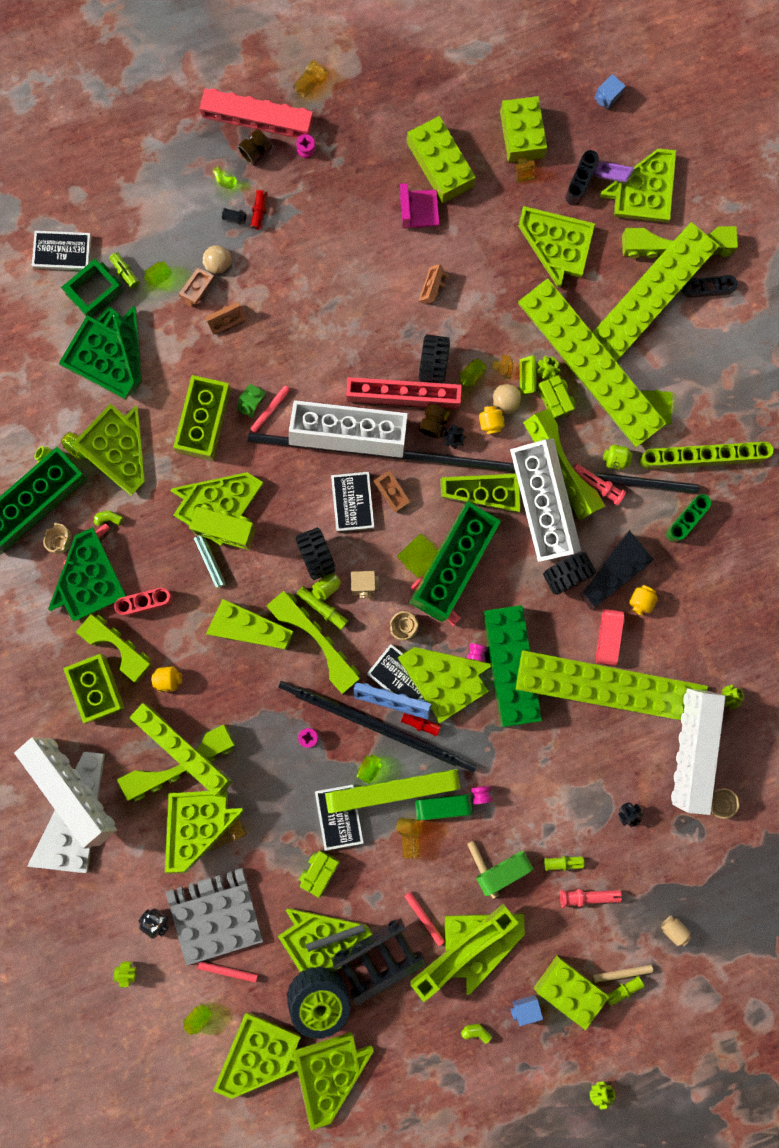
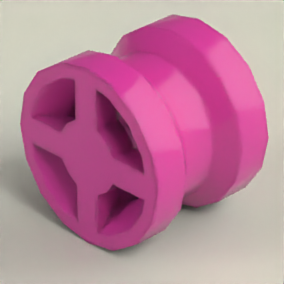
M308 134L299 136L296 142L298 154L303 158L312 157L315 153L313 137Z
M470 643V653L467 655V659L485 663V653L489 647Z
M305 728L299 733L298 741L303 747H313L318 741V734L314 729Z
M490 785L471 788L475 797L473 804L493 802L490 796Z

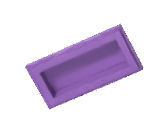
M601 161L593 176L626 184L634 171V167Z

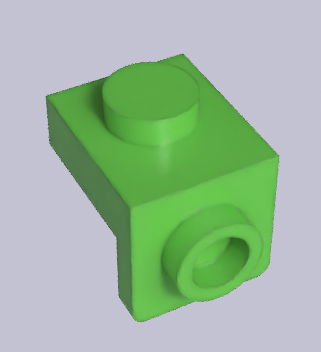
M249 384L239 397L237 410L253 418L256 408L265 398L266 392Z

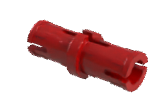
M263 190L256 191L255 204L252 206L253 216L250 228L254 230H262L263 218L267 211L265 206L268 193Z
M404 713L401 719V723L436 737L441 727L440 724Z

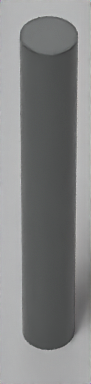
M361 924L306 944L307 950L310 952L365 932L364 925Z

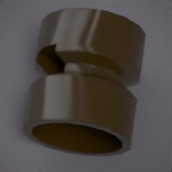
M256 129L249 135V140L244 139L237 145V148L244 159L253 165L261 158V154L265 155L272 149V145L265 134Z
M428 404L425 411L426 418L422 419L418 430L429 437L441 439L445 429L443 425L447 424L451 413L440 406Z

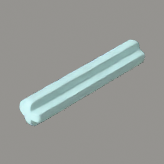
M196 536L194 540L217 588L223 587L226 582L206 539Z

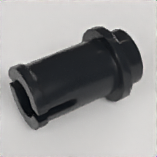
M223 209L222 220L237 222L239 225L245 224L246 212H243V210Z

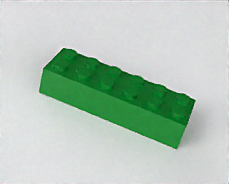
M54 448L0 496V555L88 479L60 448Z
M468 501L461 508L409 603L440 622L447 620L501 521Z
M523 606L483 611L482 616L487 646L489 647L488 652L500 726L506 727L542 721L538 695L536 693L516 690L522 651L530 652Z

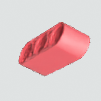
M157 588L118 599L115 602V610L122 616H132L167 607L172 603L173 596L167 589ZM161 593L167 594V599L164 602H159L158 600ZM147 597L148 604L145 607H141L140 600ZM128 602L129 609L126 612H122V604Z
M603 610L596 652L597 664L617 665L624 622V612Z

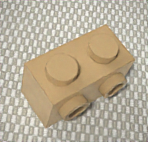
M374 571L351 572L352 596L360 595V598H371V595H375V590H379V578L374 575Z

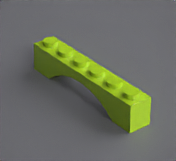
M720 226L707 234L719 245L718 249L711 256L720 255L721 257H728L733 255L738 248L737 226ZM625 228L622 234L623 257L629 256L632 259L640 256L656 258L661 256L673 241L656 236L645 228Z
M546 409L535 413L523 422L534 443L554 438L569 503L578 519L583 520L606 507L597 491L581 479L568 462L560 443L558 424L550 410Z
M283 591L266 606L280 622L301 628L318 642L327 659L329 680L343 695L360 680L358 677L359 671L353 665L351 667L348 666L345 662L347 658L341 651H335L333 648L334 642L328 636L323 637L320 633L322 629L315 621L313 623L310 622L307 618L310 616L303 607L299 609L295 604L297 602L296 598L290 592L286 594Z
M142 703L131 715L130 719L214 796L221 797L233 783L227 775L185 741L151 706Z
M223 724L205 734L197 751L207 760L213 762L216 760L214 756L220 753L224 756L232 752V747L236 744L226 724ZM178 765L160 772L135 770L117 779L127 801L133 799L136 802L145 797V792L151 790L153 793L163 788L162 784L166 781L173 783L180 779V774L184 772L190 773L183 766Z
M502 904L410 981L411 987L423 1002L427 1001L470 959L518 924L517 920L506 906Z

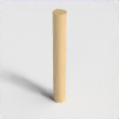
M474 840L467 843L482 874L487 871V867ZM498 891L491 894L492 898L499 896Z
M652 965L596 974L593 975L594 983L650 974L653 973Z

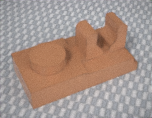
M438 264L429 268L419 302L423 304L434 302L438 296V288L445 287L446 284L441 281V277L445 279L449 275L444 272L442 265Z
M197 267L179 293V296L185 299L186 305L193 307V304L199 302L213 282L214 275Z
M234 301L232 302L233 305L229 307L224 306L223 309L205 317L213 335L247 319L240 303L238 304Z
M390 470L374 480V483L393 512L398 511L410 502Z

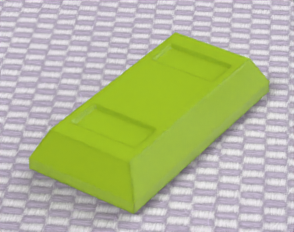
M535 355L520 359L521 396L536 392Z

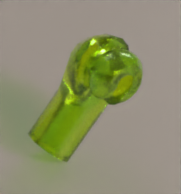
M215 167L212 170L219 186L228 189L235 187L237 180L234 176H224L221 167Z

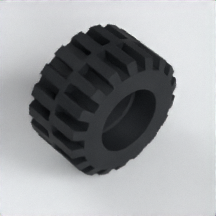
M425 335L418 377L420 382L444 383L450 348L449 337Z
M318 527L296 535L297 545L311 579L316 580L336 571L323 533Z
M579 552L548 568L543 573V576L553 595H558L590 579L597 572L587 553Z

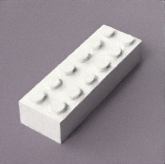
M294 401L289 426V445L403 458L407 413Z
M554 438L510 449L538 562L581 551Z
M687 689L684 695L685 708L681 716L682 732L679 734L680 748L676 755L678 764L677 771L674 773L675 787L672 791L671 799L673 805L687 813L711 814L725 695L711 691Z
M32 737L14 752L82 848L100 846L117 831L114 826V820L105 814L103 805L94 799L91 795V789L83 784L80 780V774L75 769H72L69 765V759L64 754H61L58 750V744L53 739Z

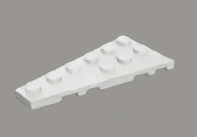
M83 752L75 770L80 774V780L83 784L91 789V795L94 799L98 800L105 754ZM55 810L27 867L88 873L91 847L82 848Z

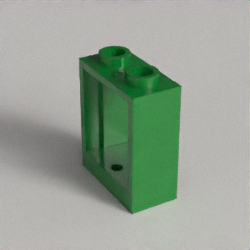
M96 259L91 261L61 287L77 308L85 316L88 315L92 318L123 293L120 287L122 284L115 275L112 277L108 273L110 271L103 262L99 263ZM98 270L112 286L87 306L74 290Z

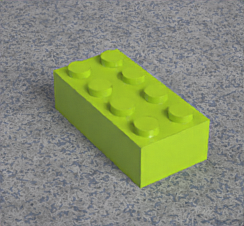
M440 116L407 132V144L433 189L436 190L441 203L474 187L476 177Z
M191 375L173 446L176 453L214 461L231 393L229 383Z

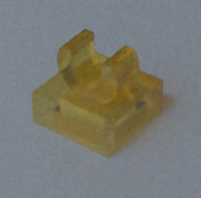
M525 157L518 159V164H515V179L517 183L535 179V163L533 160L526 161Z
M502 355L501 361H493L492 369L500 373L504 379H512L514 361L510 355Z

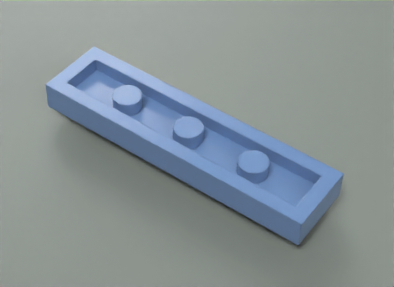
M356 682L354 687V698L424 719L429 718L431 704L425 700H415L407 695L391 693L387 689H377L366 683L360 684Z

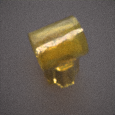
M315 59L311 60L305 69V73L293 84L294 90L299 96L305 98L317 84L321 85L325 82L329 71Z
M401 817L396 824V830L402 836L403 858L405 859L420 857L418 836L422 833L423 826L418 819Z
M240 818L210 848L211 851L230 841L234 842L247 834Z

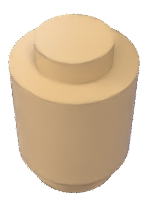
M669 916L662 923L661 928L676 946H685L690 941L691 931L678 918Z

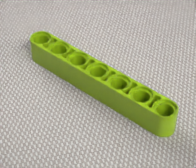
M768 442L655 448L645 451L640 457L639 462L644 469L759 463L772 456L774 449ZM759 448L765 451V456L759 453ZM740 450H744L747 457H743ZM721 451L727 452L728 458H724ZM703 452L708 453L710 458L705 459ZM684 453L690 455L691 461L684 458ZM665 454H669L672 457V462L665 459ZM646 456H651L654 463H649L646 460Z
M458 769L328 792L325 793L328 813H335L461 789Z

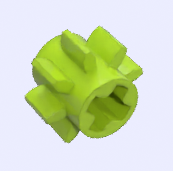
M544 356L536 364L539 367L537 373L543 379L553 378L560 372V369L557 368L560 363L554 357Z
M732 684L722 689L723 693L720 694L725 695L724 707L729 706L730 710L742 706L741 702L744 701V694L741 688H734Z
M122 961L120 966L115 967L114 982H119V987L129 988L130 984L136 981L137 967H131L132 962Z
M605 1081L596 1082V1085L592 1086L590 1099L594 1106L599 1105L600 1109H608L609 1105H613L615 1092L611 1085H606Z

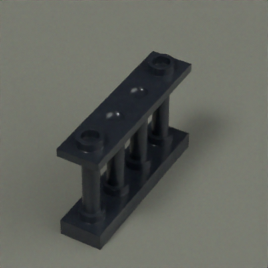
M401 918L390 921L386 927L350 948L338 951L331 958L334 969L336 970L342 966L354 988L350 992L356 1006L426 966L420 950L413 952L402 934L406 927ZM395 936L406 955V958L400 962H395L384 941ZM376 946L389 966L388 969L381 973L376 970L367 954V951ZM359 956L371 975V978L364 983L359 981L349 963Z

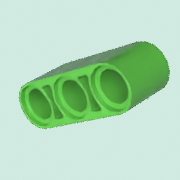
M521 851L478 875L476 880L484 895L489 896L528 874L534 868L525 851Z

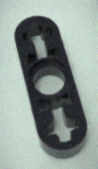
M731 275L692 278L682 288V291L689 298L728 295L737 288L738 281ZM727 281H728V284H730V285L732 284V286L730 287V289L728 288L727 285L721 286V288L719 289V286H720V285H724ZM707 282L714 284L715 289L713 291L706 289L705 284ZM690 285H692L693 288H696L693 292L691 289H688Z

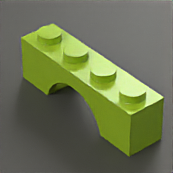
M91 614L78 628L76 633L93 646L102 642H111L116 645L122 657L119 670L133 682L138 683L153 666L149 662L151 658L144 652L138 653L135 650L137 646L127 639L125 642L120 637L122 634L116 628L112 627L110 629L105 625L107 621L98 614L96 617Z

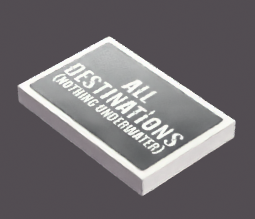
M35 231L32 257L33 269L81 271L90 263L92 235L90 233Z
M369 472L331 475L336 532L374 529Z
M390 644L367 675L391 693L404 694L415 700L421 699L420 692L398 660V657L403 653Z
M354 784L315 791L324 850L363 844L358 808L328 813L325 793L354 788Z

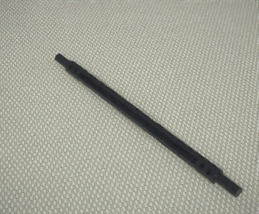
M280 681L278 688L294 694L296 698L334 713L456 767L457 765L473 773L477 768V765L461 759L459 755L326 699L307 689L297 688Z

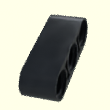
M594 150L584 152L568 187L565 198L570 205L574 206L581 202L599 160V156ZM586 160H590L592 164L587 163ZM578 176L585 177V180L580 179ZM571 192L578 193V196L573 195Z

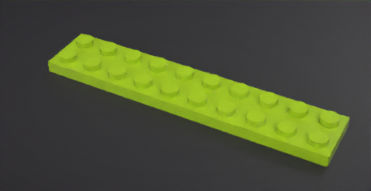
M692 222L688 224L592 332L616 362L718 249L719 245Z
M548 278L518 301L519 306L635 448L667 424Z
M522 651L516 684V690L680 721L682 713H684V695L687 689L708 690V686L529 651Z

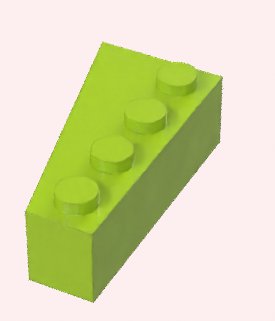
M516 474L442 477L440 479L441 498L464 503L469 501L474 505L515 513L520 512L519 483Z
M222 599L206 635L287 650L294 632Z

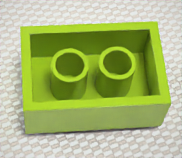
M539 96L502 101L500 115L508 163L544 158L547 144Z
M202 505V507L196 506L189 526L194 535L250 551L256 532L251 519L240 516L238 519L233 517L231 513L222 510L218 513L213 511L212 507Z
M98 654L63 668L84 724H89L125 709L105 655Z
M557 955L534 986L535 991L584 1030L589 1027L609 998L602 989Z

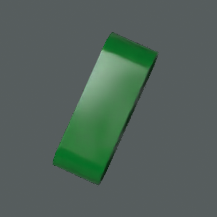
M701 494L691 500L667 529L666 537L669 541L676 543L688 535L710 508L711 499L709 496ZM697 500L703 502L704 508L697 506ZM686 514L692 517V523L685 520ZM674 528L680 531V537H676L673 534Z
M471 794L415 800L417 820L473 814Z

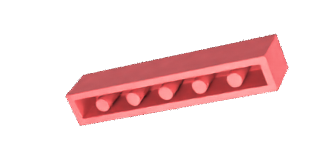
M205 88L200 105L202 118L298 138L303 134L310 135L313 124V113L306 108L298 109L287 104H275L269 100L261 101L251 96H238L235 93H224L217 89L210 90Z
M347 377L346 399L347 402L417 407H427L428 404H434L442 408L459 409L461 385Z

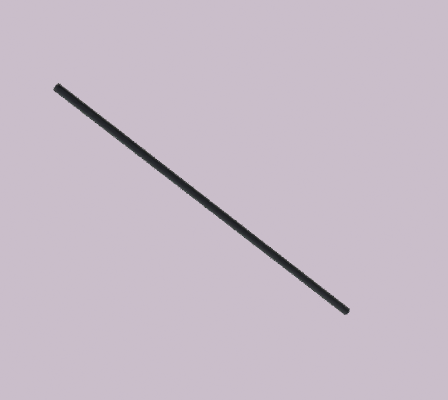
M258 433L248 434V442L516 473L514 463L405 450H403L402 458L289 445V437ZM592 472L605 482L611 481L613 484L696 494L699 492V484Z

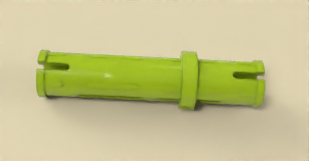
M302 586L297 592V597L324 616L326 621L329 620L335 624L340 630L348 623L349 620L340 615L336 608L330 607L321 599H317L305 586Z

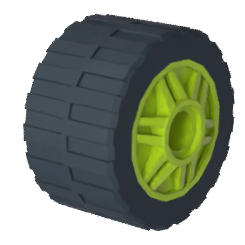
M322 966L308 968L294 977L288 987L287 1004L295 1029L302 1033V1035L312 1039H324L339 1032L346 1025L351 1013L350 998L342 977L336 971Z

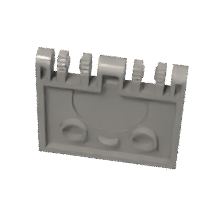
M243 868L235 870L237 886L233 872H227V879L231 886L228 889H224L222 877L220 875L215 876L218 892L215 890L211 877L197 882L201 897H198L195 884H189L192 900L186 901L182 886L177 888L181 903L178 902L175 889L166 891L167 901L172 912L186 966L263 942Z

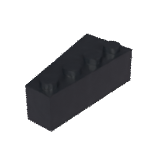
M629 530L623 535L579 596L592 610L654 559Z

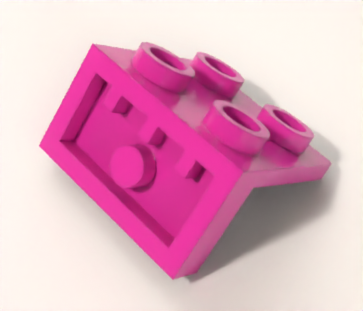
M407 183L400 184L402 228L438 226L439 215L436 190L411 191L408 190Z

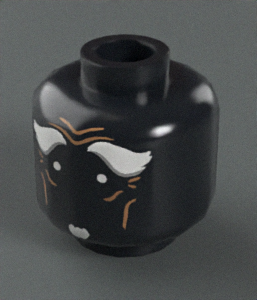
M156 908L147 909L138 921L140 923L139 929L152 939L158 936L163 937L169 929L167 926L169 919Z

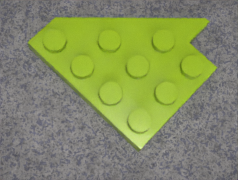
M658 148L634 166V171L626 184L614 182L601 192L600 198L615 199L614 217L665 223L670 221L676 150Z
M523 206L518 227L558 288L561 287L564 274L582 278L595 223Z
M110 403L73 442L72 446L127 494L132 496L145 481L138 407L135 405L124 416Z
M246 472L172 488L170 491L183 499L173 516L190 526L196 506L202 507V505L212 507L215 512L226 511L239 519L240 516H243L264 483ZM214 541L215 543H217V544L220 545L221 547H222L223 544H224V543H221V542H218V541Z
M413 647L398 657V660L423 699L431 704V711L439 723L489 692L478 676L491 667L488 663Z
M227 790L221 797L214 796L210 791L169 793L165 857L166 874L187 873L244 814L242 808L228 809Z
M287 908L285 911L294 925L279 934L278 938L300 972L317 966L327 967L336 971L331 958L338 951L346 950L372 935V932L367 924H363L365 932L308 952L306 944L356 927L362 923Z
M513 913L512 915L518 924L503 937L475 955L451 977H466L467 995H470L525 935L523 913ZM490 914L445 915V952Z
M246 1012L213 1091L233 1099L297 1071L293 1051L296 1050L301 1035Z
M351 1032L293 1051L311 1130L331 1124L374 1052L371 1045L356 1050L354 1037Z

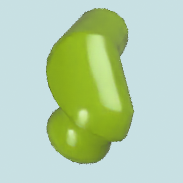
M106 510L94 516V524L102 526L104 522L111 521L121 525L124 517Z
M480 1024L467 1025L461 1032L462 1037L466 1040L479 1037L487 1044L492 1039V1036Z

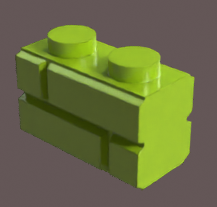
M557 375L538 384L537 389L546 409L550 410L555 420L573 413L576 403L573 396L568 395V385L565 379L561 380L560 375Z
M319 849L318 853L313 852L308 863L311 866L308 871L303 870L298 879L301 881L300 888L318 898L322 896L340 863L338 859Z

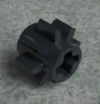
M452 425L450 429L445 428V434L442 436L446 440L444 445L451 446L453 449H457L458 445L463 446V441L467 438L462 433L464 429L461 427L457 429L456 425Z
M628 802L620 807L618 816L623 826L628 824L630 827H635L641 823L643 813L638 804L633 806L632 803Z

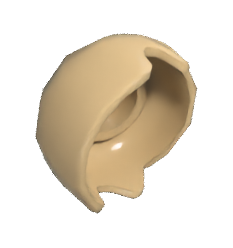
M220 245L210 246L203 254V265L207 271L213 274L225 273L226 269L232 266V255L229 250Z
M510 384L498 386L493 394V406L496 409H501L505 415L513 414L519 409L521 393L516 386Z
M54 523L53 528L47 529L43 539L44 547L54 554L66 552L73 542L71 532L65 525Z
M401 611L396 613L390 621V633L398 640L406 641L412 639L418 632V619L411 612Z
M726 788L715 790L713 792L711 813L723 820L732 818L739 809L738 796L732 790Z

